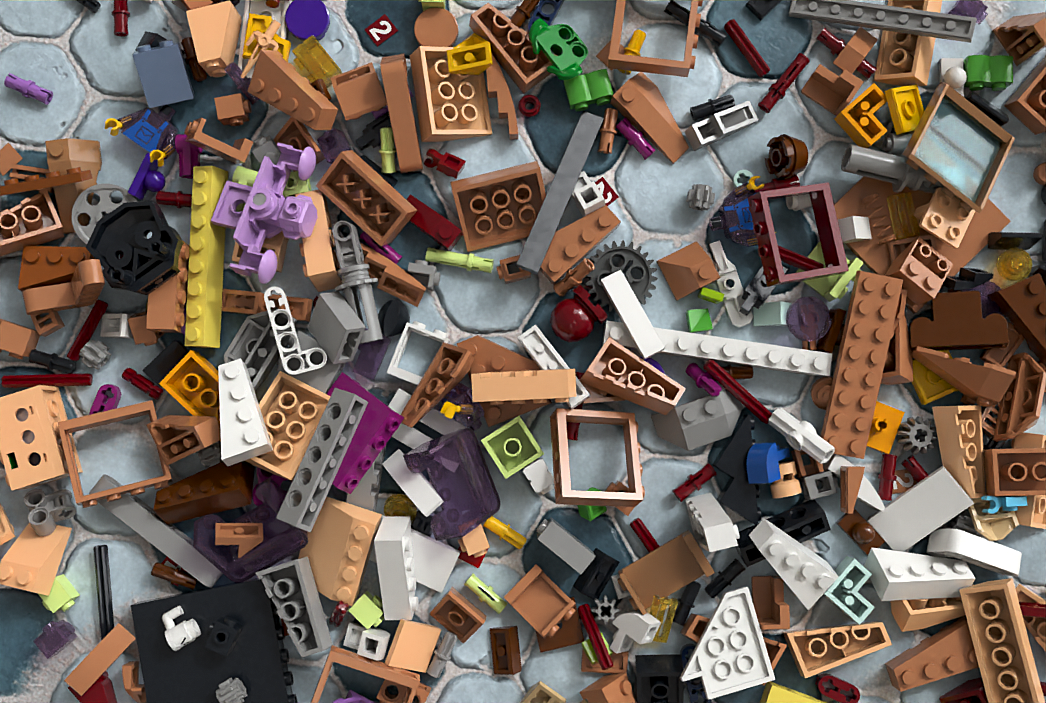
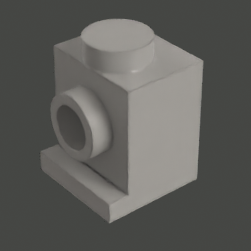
M831 471L799 478L805 500L837 493L838 482ZM816 481L821 482L822 486L820 489H817Z

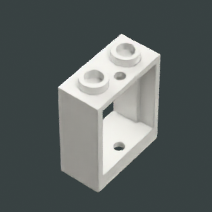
M414 321L413 324L407 322L387 373L418 385L423 377L398 368L411 333L415 332L442 344L443 342L449 344L450 339L446 338L447 333L434 329V332L425 330L426 325Z

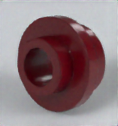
M525 95L520 99L519 111L522 115L533 117L539 113L541 104L536 96ZM528 103H531L534 107L533 109L528 110L525 106Z

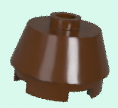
M782 134L778 137H773L768 142L767 147H770L769 158H765V164L769 174H774L777 178L786 180L806 168L808 149L802 140Z

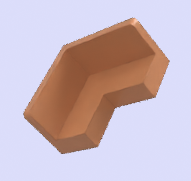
M819 64L802 88L801 93L837 116L849 105L864 81L845 69L838 76Z
M752 576V602L760 629H790L789 605L784 602L783 579L780 576Z

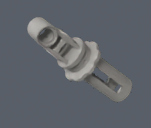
M851 144L848 145L844 152L841 164L842 171L890 182L894 192H901L905 187H908L914 191L921 190L927 193H934L937 188H943L938 182L934 185L923 177L926 172L919 168L916 171L906 163L908 158L903 153L901 156ZM923 160L964 193L965 172L963 170Z
M339 221L333 226L332 232L336 245L337 259L341 267L337 272L341 276L342 284L335 287L336 291H344L347 303L364 324L356 288L360 290L368 330L364 331L359 344L382 340V332L372 292V285L378 282V278H370L369 264H364L363 250L356 227L347 221ZM348 226L350 234L346 238H342L340 231L343 227Z

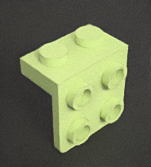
M819 242L807 258L822 263L824 265L823 268H826L821 243ZM857 257L851 261L846 258L849 271L803 282L829 302L837 298L841 299L848 291L847 284L850 280H855L856 271H861L860 267L863 265V262ZM798 268L796 273L804 272V270Z

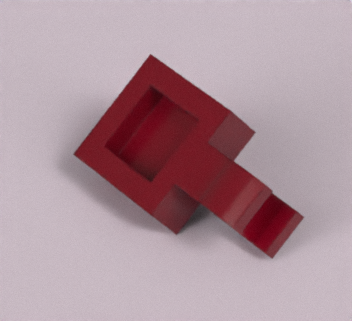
M429 149L426 153L433 160L427 158L424 161V165L429 168L437 166L436 170L447 176L457 179L465 167V160L446 152L442 155L435 149Z

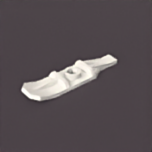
M720 240L713 242L709 246L715 260V268L720 276L716 282L720 293L724 294L723 302L732 325L737 327L748 325L753 319V314L750 311L745 316L739 312L745 300L742 299L744 290L736 267L726 258ZM729 279L734 282L732 288L726 286V281Z

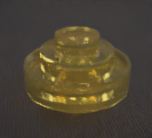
M1007 249L997 259V271L1005 280H1022L1031 272L1032 259L1023 249Z
M396 494L388 497L385 501L384 514L385 516H410L412 521L417 515L418 507L408 496Z

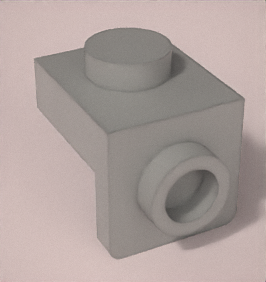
M261 136L253 141L251 150L259 163L262 164L264 156L270 158L274 165H277L281 153L271 137Z
M415 260V263L409 262V274L429 277L428 289L434 291L435 286H439L440 273L437 272L436 266L428 265V262L423 260Z

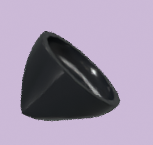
M398 298L385 303L378 313L381 332L385 337L402 334L406 323H410L409 312Z

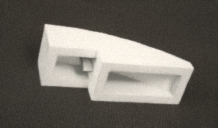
M400 449L382 463L396 483L426 517L444 502L425 476Z
M833 454L823 465V469L831 471L832 474L840 478L841 466L854 465L839 454ZM863 475L857 499L871 508L883 512L885 506L880 496Z

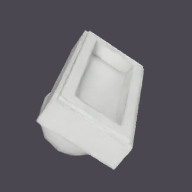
M941 58L938 61L939 83H947L964 97V83L966 82L967 75L963 70V58ZM942 99V101H941L940 104H949V103H947L944 99Z

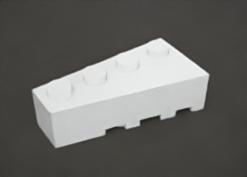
M241 358L219 365L221 460L227 466L273 451L247 366Z
M410 516L383 517L374 539L384 619L412 620L414 611L418 610L419 602L418 597H415L416 578L414 577Z
M765 518L749 534L758 550L807 610L817 602L839 577L827 561Z
M872 547L864 564V567L872 573L869 578L881 601L961 597L959 590L972 586L976 579L966 561Z

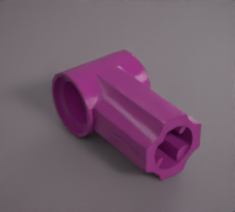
M177 134L175 146L179 154V177L193 179V167L200 166V154H202L203 149L185 141L187 135Z

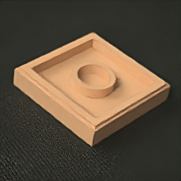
M401 619L385 663L392 667L426 673L441 629L437 626Z

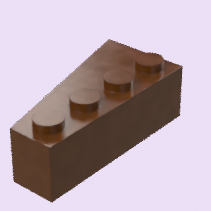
M1040 273L992 292L987 296L1000 307V312L1005 317H1008L1015 326L1014 329L1026 339L1027 345L1046 367V286Z
M222 461L156 492L154 511L169 525L251 505L255 467L246 461L227 466Z

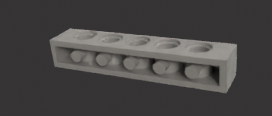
M334 388L280 507L277 519L311 533L367 407L368 402L356 394Z

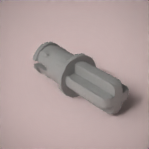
M446 632L439 648L435 649L433 660L426 671L429 675L439 678L447 660L451 659L450 653L457 641V635L454 633Z

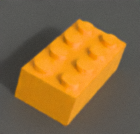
M190 350L159 384L193 416H215L220 424L218 370L199 352Z

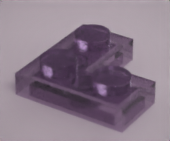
M382 335V340L359 344L358 350H361L353 372L375 380L392 339Z

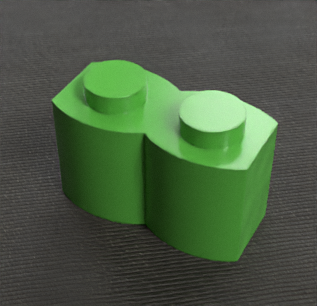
M967 56L963 60V70L967 75L964 87L969 88L971 91H979L984 89V87L992 88V91L1005 90L1013 83V56Z
M607 69L578 75L563 81L570 110L583 111L590 104L597 103V106L608 104L610 99H612L613 91Z

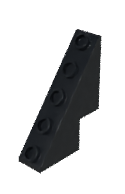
M744 415L712 464L730 476L729 481L716 500L750 523L757 525L758 521H761L760 507H757L756 498L760 496L758 484H749L747 474L748 452L752 445L756 443L755 439H752L751 430H754L755 424L753 416Z

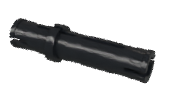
M670 0L664 12L688 26L690 11L674 0ZM700 19L699 28L695 27V31L699 33L698 36L701 38L705 37L720 47L727 34L713 26L711 21Z

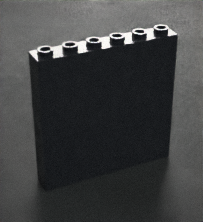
M255 578L140 601L130 605L147 703H220L216 697V690L219 689V684L229 678L233 680L239 678L246 688L247 696L243 698V703H298L296 694L292 693L291 685H293L294 680L292 672L288 671L289 652L287 648L284 649L283 640L285 636L283 628L280 626L278 609L272 598L268 597L262 580ZM181 606L184 613L173 619L175 626L183 621L194 619L200 628L201 635L181 649L174 651L166 640V628L162 616L175 607ZM228 616L236 619L243 628L232 653L225 657L205 648V645L209 638L207 631L211 623Z

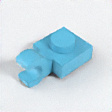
M985 495L981 497L982 500L990 502L988 509H982L984 513H996L1000 507H1003V511H1017L1018 506H1028L1027 496Z

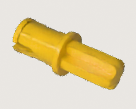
M641 30L634 31L628 47L624 48V55H641L639 52L646 38L645 32ZM617 69L624 74L625 72L627 75L631 74V71Z
M491 514L483 527L498 535L500 540L504 539L517 549H521L526 543L527 539L510 528V524H504Z

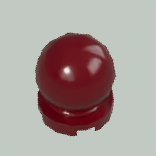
M581 285L572 290L574 298H567L557 303L551 314L550 324L553 332L557 337L566 342H578L587 338L593 331L594 322L598 321L600 324H603L608 318L599 304L594 306L589 301L588 297L591 295Z

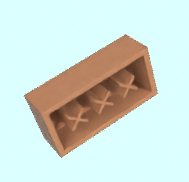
M353 150L342 151L316 185L321 192L381 247L392 243L417 211L412 204Z

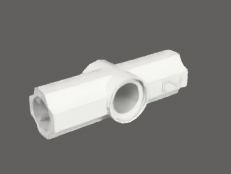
M776 409L769 418L768 424L784 435L792 448L798 451L802 449L820 464L826 463L835 452V447L817 435L815 428L809 422L798 421L784 409Z

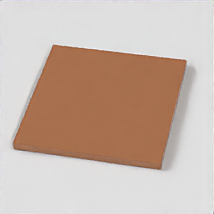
M924 135L919 145V150L915 155L929 163L959 169ZM965 175L964 193L972 199L977 186ZM863 176L834 204L837 220L851 216L869 218L873 212L880 208L865 209L866 205L870 202L863 203L862 199L879 193L880 198L867 208L884 206L883 209L871 217L888 215V217L874 227L892 225L878 236L895 234L896 239L893 241L930 234L919 226L920 219L913 216L916 208L930 203L934 193H927L921 190L914 191L908 187L897 193L892 190V183ZM989 198L980 213L975 211L958 248H952L935 237L937 251L953 264L947 276H955L961 267H964L988 244L990 232H1000L1011 222ZM884 217L869 218L872 239L845 244L874 274L885 276L891 266L888 243L879 245L878 241L886 237L877 238L876 236L887 227L873 228V225ZM900 245L895 246L897 257L901 254ZM906 297L905 306L915 314L927 302L916 305Z

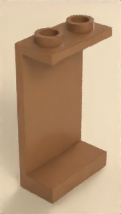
M687 530L619 570L620 578L617 581L623 591L628 590L632 598L629 601L634 610H640L642 615L647 613L646 609L704 574L706 577H709L715 572L692 533Z

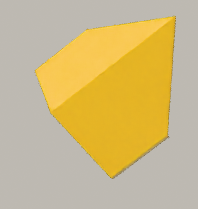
M475 33L453 49L447 50L448 69L451 74L480 75L493 65L490 42Z

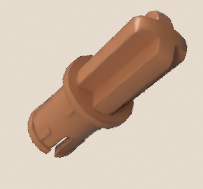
M613 108L605 110L603 126L599 130L601 138L598 152L602 153L603 151L604 154H612L614 135L617 134L615 128L618 111Z

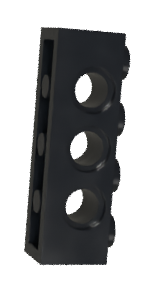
M815 499L806 501L766 519L799 543L831 530L825 511ZM757 525L739 531L740 538L736 539L738 546H735L746 567L766 559L749 536Z

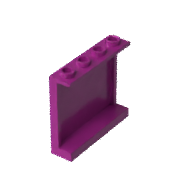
M342 372L327 392V395L331 396L334 388L356 394L368 402L332 483L338 489L351 494L367 470L372 466L379 453L384 449L393 433L398 429L404 417L363 388L356 380Z

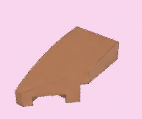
M129 661L122 666L124 688L137 703H147L144 684H139V661Z

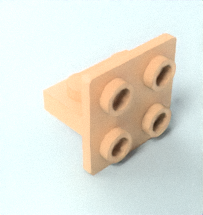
M939 187L935 190L930 203L916 208L913 216L920 219L919 226L952 248H958L975 211H966L959 205L961 200L955 196L950 198Z

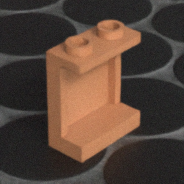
M199 118L187 124L184 134L187 135L185 141L234 164L245 163L253 141L246 138L237 139L233 146H229L202 133L206 119Z
M537 564L504 596L505 600L543 638L547 635L551 638L560 629L558 624L563 618L567 621L576 612L574 609L576 603Z

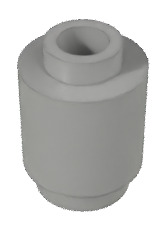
M889 133L883 140V150L888 154L901 156L913 134L903 133L896 135V133Z

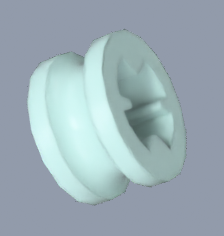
M740 170L735 174L733 185L736 189L739 190L745 187L742 183L737 182V179H740L739 175H743L744 178L748 177L750 180L753 177L750 171Z

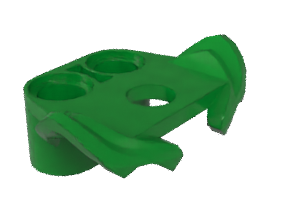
M541 18L537 19L530 28L529 40L532 43L533 53L537 55L542 50L553 64L547 67V71L558 76L560 80H568L581 74L583 70L580 65L587 57L588 49L576 32L567 24L549 26Z

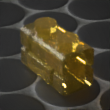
M312 35L292 51L296 57L293 60L301 71L305 69L309 73L307 79L311 83L317 79H323L326 88L332 85L330 78L342 74L341 69Z

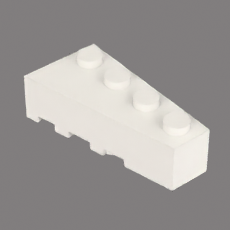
M711 493L685 499L693 535L699 546L708 552L738 546L736 539H739L740 535L737 525H733L728 515Z

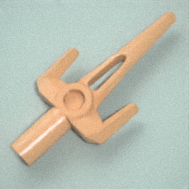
M276 20L271 22L264 34L254 31L245 43L246 46H249L254 39L258 41L241 74V78H245L256 63L259 53L256 57L255 55L259 48L264 50L272 48L273 51L278 50L277 42L272 39L281 26Z

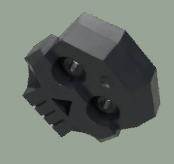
M151 200L123 203L97 222L85 248L95 259L100 260L101 265L104 267L102 271L103 276L111 288L148 295L155 288L161 286L163 282L168 281L171 277L181 272L178 269V260L184 242L178 232L168 225L159 205ZM152 232L151 238L147 239L148 233ZM123 252V257L119 259V254Z

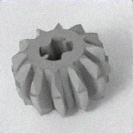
M917 416L916 419L909 417L907 418V423L902 422L900 424L904 430L897 432V435H902V439H899L898 443L905 444L904 451L911 450L913 455H917L919 452L926 454L927 448H934L931 440H937L938 438L937 436H932V433L936 431V427H930V420L923 421L921 416ZM917 432H919L920 436H918L917 439H915L914 436L917 435Z

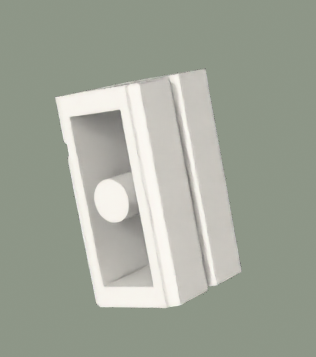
M538 458L524 467L523 472L527 479L530 480V484L535 492L539 493L541 491L542 495L554 489V477L550 470H548L543 458Z

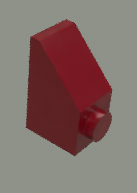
M982 677L968 680L939 698L941 703H988Z

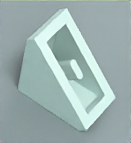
M779 301L764 303L759 309L753 307V326H798V304Z

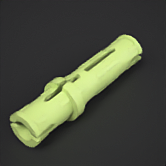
M431 247L427 248L425 258L427 262L466 268L467 271L478 270L492 273L494 259L478 257L472 253L469 255Z

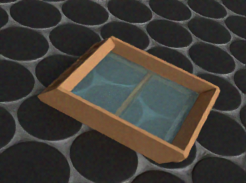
M940 82L903 155L908 158L906 163L917 171L920 168L926 172L923 177L934 185L936 182L943 186L941 189L943 193L950 198L956 196L960 199L959 205L968 212L974 210L980 213L987 202L1015 138L947 83Z

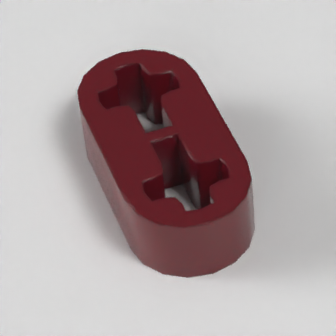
M823 673L816 679L818 691L831 699L841 703H857L860 699L858 688L845 680L828 673ZM830 679L829 682L836 687L835 689L827 687L825 690L822 683L823 681L828 682ZM851 688L853 696H848L846 699V696L840 691L841 689L849 691Z

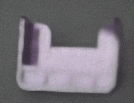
M460 429L427 441L403 455L405 463L412 473H420L427 470L433 488L444 501L440 505L442 510L435 514L431 520V529L436 541L463 537L499 511L500 498L477 437L472 429Z
M270 477L256 487V496L263 504L230 522L263 523V541L241 558H238L237 545H215V523L226 522L217 515L209 514L194 522L193 548L231 581L244 582L255 576L256 572L265 570L304 548L308 544V532L276 518L287 493Z

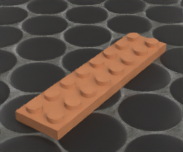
M856 271L820 436L835 447L833 454L864 459L903 284L902 279L865 271Z

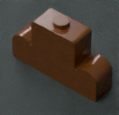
M950 289L945 293H937L936 297L930 301L932 321L926 317L916 318L911 323L909 330L911 351L917 346L944 351L1006 348L1009 344L1008 324L1004 316L994 313L988 315L985 319L982 318L981 294L979 291L962 292V290Z

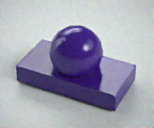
M149 153L145 155L128 190L129 194L140 200H143L147 190L151 192L161 191L166 183L164 175L157 171L159 167L157 160H154L152 163L150 162Z

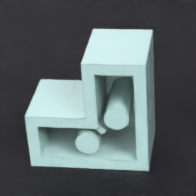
M846 556L834 570L839 576L838 579L823 595L852 621L860 625L875 608L857 592L872 573L856 559Z

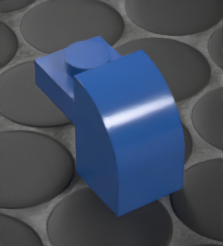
M776 442L755 443L752 445L747 456L749 484L771 483L781 479L778 461L790 457L789 448H780Z

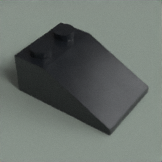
M681 654L635 655L636 703L684 702V682L680 679L683 672Z

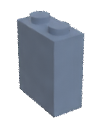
M173 40L159 42L160 46L151 48L150 44L136 47L137 51L132 56L149 108L194 99L195 94L179 42L173 43Z

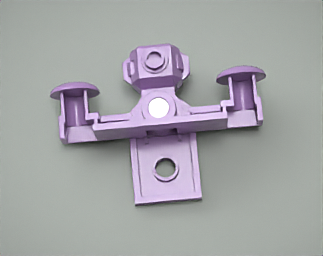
M277 143V147L281 151L277 165H274L269 157L264 156L253 187L226 181L211 222L214 225L235 230L233 239L243 249L238 265L230 263V267L235 273L250 277L252 273H256L260 283L266 284L276 273L277 256L273 250H267L264 254L260 253L265 238L270 239L283 231L285 238L293 240L311 236L318 218L317 209L311 197L298 195L297 197L290 196L285 198L283 196L291 170L298 171L301 180H307L313 174L316 166V154L311 147H306L303 151L294 149L291 145ZM241 203H245L244 210L236 212V207Z

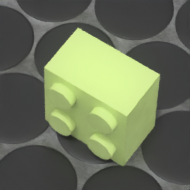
M520 416L481 440L505 479L544 455Z

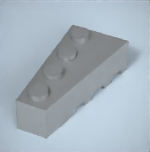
M386 446L362 477L358 486L351 494L347 493V500L344 502L376 512Z
M308 557L256 572L258 579L262 580L266 587L265 591L268 597L272 598L277 607L280 619L283 618L288 627L287 631L301 657L331 648V645H333Z

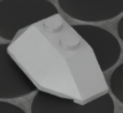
M278 308L272 309V313L278 310ZM268 311L247 316L224 354L225 363L242 359L247 366L254 391L267 379L280 357ZM279 313L275 317V322L278 326H285L288 323V317L285 313ZM293 318L294 325L297 321V319ZM285 335L281 340V344L285 348L291 337L290 335Z
M725 389L720 391V395L717 397L708 395L676 406L667 415L661 413L651 415V419L658 437L689 451L731 436L742 411V403Z

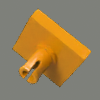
M876 402L867 447L889 454L905 412Z

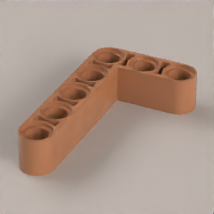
M399 54L382 57L380 68L401 173L423 170L407 82L408 71L405 55Z
M90 259L79 262L71 283L22 291L27 315L55 312L95 304L105 285L100 260Z

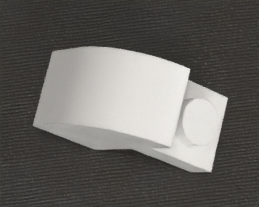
M585 171L581 172L572 197L580 213L586 216L605 206V199L595 182L589 180Z
M641 611L619 615L612 623L619 629L612 637L613 642L610 649L617 654L629 651L633 641L640 645L652 642L661 622L649 613L642 615Z
M350 622L343 645L358 650V655L379 661L385 658L390 633L377 627L367 630L361 624Z

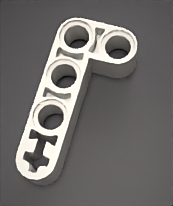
M279 287L268 288L264 294V300L285 371L288 374L296 375L323 367L327 361V355L323 349L317 347L304 351L301 350L285 292ZM273 291L282 295L278 302L280 306L285 304L286 309H278L272 313L271 308H276L275 302L269 300ZM285 313L287 315L288 323L285 326H278L276 324L275 317L277 314ZM285 335L293 337L294 346L292 348L282 346L281 340ZM315 351L322 353L323 361L320 364H313L310 360L311 353ZM295 357L300 360L301 366L298 370H291L288 367L287 363L290 358Z
M936 529L929 534L927 554L943 558L955 557L1002 575L1019 576L1022 553L958 529Z

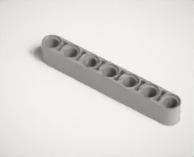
M103 474L89 494L123 485L112 477ZM131 493L121 495V499L107 502V499L97 501L205 586L212 588L227 569L223 563L173 524L167 525L150 506L137 496H131Z

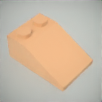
M29 522L1 559L0 584L49 596L72 528L56 525L55 530L50 535L39 536Z

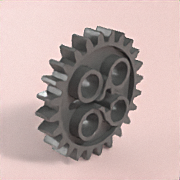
M622 240L618 247L615 241L612 242V248L604 244V252L597 249L596 254L598 258L590 257L595 269L585 276L590 278V281L586 282L585 286H592L588 293L596 295L593 302L601 300L600 306L603 308L607 304L609 305L608 312L612 311L614 306L599 278L602 275L609 276L619 270L623 271L628 261L631 260L633 263L625 274V278L638 301L645 305L644 296L647 298L652 297L648 290L656 289V286L651 284V282L658 280L657 277L652 276V273L656 272L657 268H650L654 260H646L649 253L641 254V246L636 250L633 249V242L628 247H625L624 240ZM612 258H622L623 266L615 267L612 264ZM639 269L642 273V278L634 279L631 276V270Z

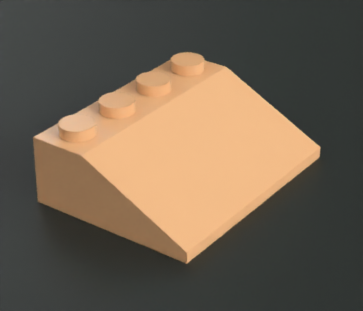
M420 46L410 55L422 142H443L492 135L484 72L480 75L449 73L447 50H451L454 47Z
M279 371L259 403L273 451L245 461L293 481L331 396Z
M326 497L311 533L305 531L298 559L308 557L318 592L331 600L343 601L344 604L348 603L349 606H353L361 589L382 514Z

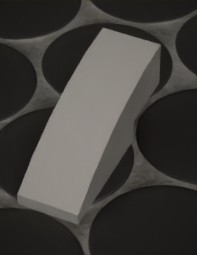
M746 101L695 123L684 132L693 150L696 151L756 123L759 119L750 101Z

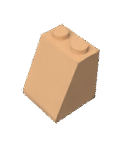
M231 1L186 11L197 60L201 67L210 77H223L226 73L232 72L242 18Z

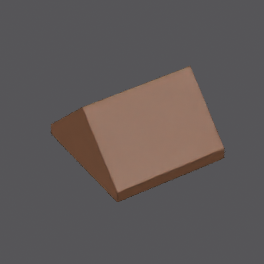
M290 117L273 139L276 145L277 143H283L303 151L306 147L313 148L316 154V164L326 159L305 125L293 117Z
M454 587L449 589L429 613L448 631L457 635V638L462 643H465L486 621V615Z

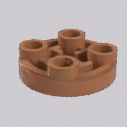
M438 7L429 8L418 16L414 25V33L419 46L452 47L457 41L459 33L457 21L453 14L446 9Z

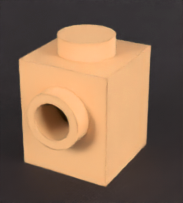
M480 521L459 529L462 538L458 539L462 552L467 551L469 556L473 554L475 558L487 553L486 549L490 548Z

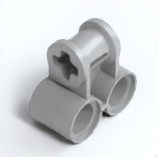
M33 489L25 494L24 503L30 511L28 521L37 535H50L56 528L55 522L69 519L76 514V508L71 503L72 493L70 490L62 489L45 495L41 489Z

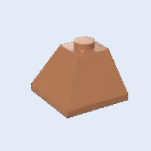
M697 241L656 261L676 301L720 278L711 258Z

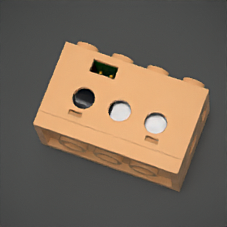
M38 385L0 397V461L5 466V479L11 491L34 488L70 476L57 423L68 420L59 387ZM69 433L78 472L82 473L83 471L74 443V439L72 433Z

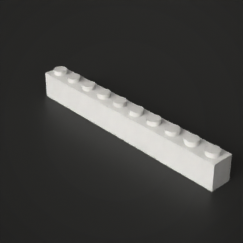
M605 322L602 345L610 337L627 349L638 350L623 323ZM653 327L665 347L663 351L659 352L660 354L701 360L711 359L715 362L817 377L830 376L832 353Z

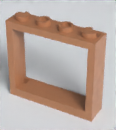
M617 0L608 68L688 77L689 70L694 69L696 56H692V48H697L698 35H695L694 32L695 27L699 28L701 14L697 13L698 6L702 7L703 0H691L684 61L619 54L626 0Z
M153 400L57 422L75 501L78 506L83 505V508L97 505L99 500L115 501L121 499L122 494L131 493V496L144 493L146 488L154 486L155 490L169 486V482H173L169 465H166L157 447L163 476L85 496L83 494L69 433L148 414L150 421L153 422L157 420Z
M556 408L550 416L555 504L636 507L643 501L645 489L641 483L643 468L639 463L640 443L637 442L638 422L635 421V413ZM566 422L623 425L629 493L571 490Z
M331 645L310 703L319 702L333 662L407 686L402 703L413 702L420 683V675L401 668L388 666L386 663Z

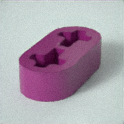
M112 384L101 386L89 415L116 409L122 395L120 388ZM111 390L114 397L108 398L105 392Z

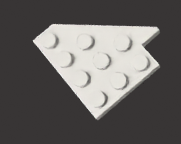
M748 587L723 593L680 676L682 682L700 677L706 699L708 700L775 680Z

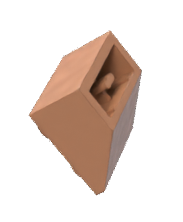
M372 62L330 78L346 121L358 119L363 114L379 111L384 106H387L386 97Z
M917 237L893 261L885 276L902 279L901 289L907 290L906 297L916 305H920L936 297L953 264L922 238Z

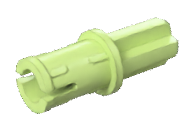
M383 127L380 129L381 149H379L382 161L381 172L394 173L396 172L395 152L397 151L394 148L393 131L390 127Z

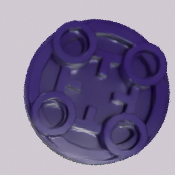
M294 0L286 10L285 22L290 33L295 38L302 41L321 40L325 37V33L330 26V14L321 0Z

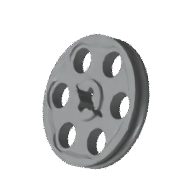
M97 184L89 187L78 196L72 208V224L76 234L87 244L97 222L104 217V212L109 214L123 203L138 202V200L129 194L128 190L117 185ZM114 191H120L123 194L122 202L118 204L111 201V194ZM91 193H97L100 197L99 203L95 206L90 205L87 200ZM83 213H87L91 218V222L87 226H82L78 221V217Z

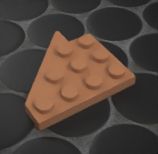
M479 335L457 343L458 347L469 350L473 355L474 361L468 372L470 380L471 374L540 370L533 359ZM533 399L525 400L523 404H511V400L504 401V404L490 405V401L479 402L488 427L552 403L551 399H547V403H533Z

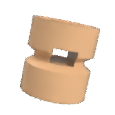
M795 461L779 463L781 479L772 482L770 485L772 498H783L802 493L800 482L795 478L797 474Z

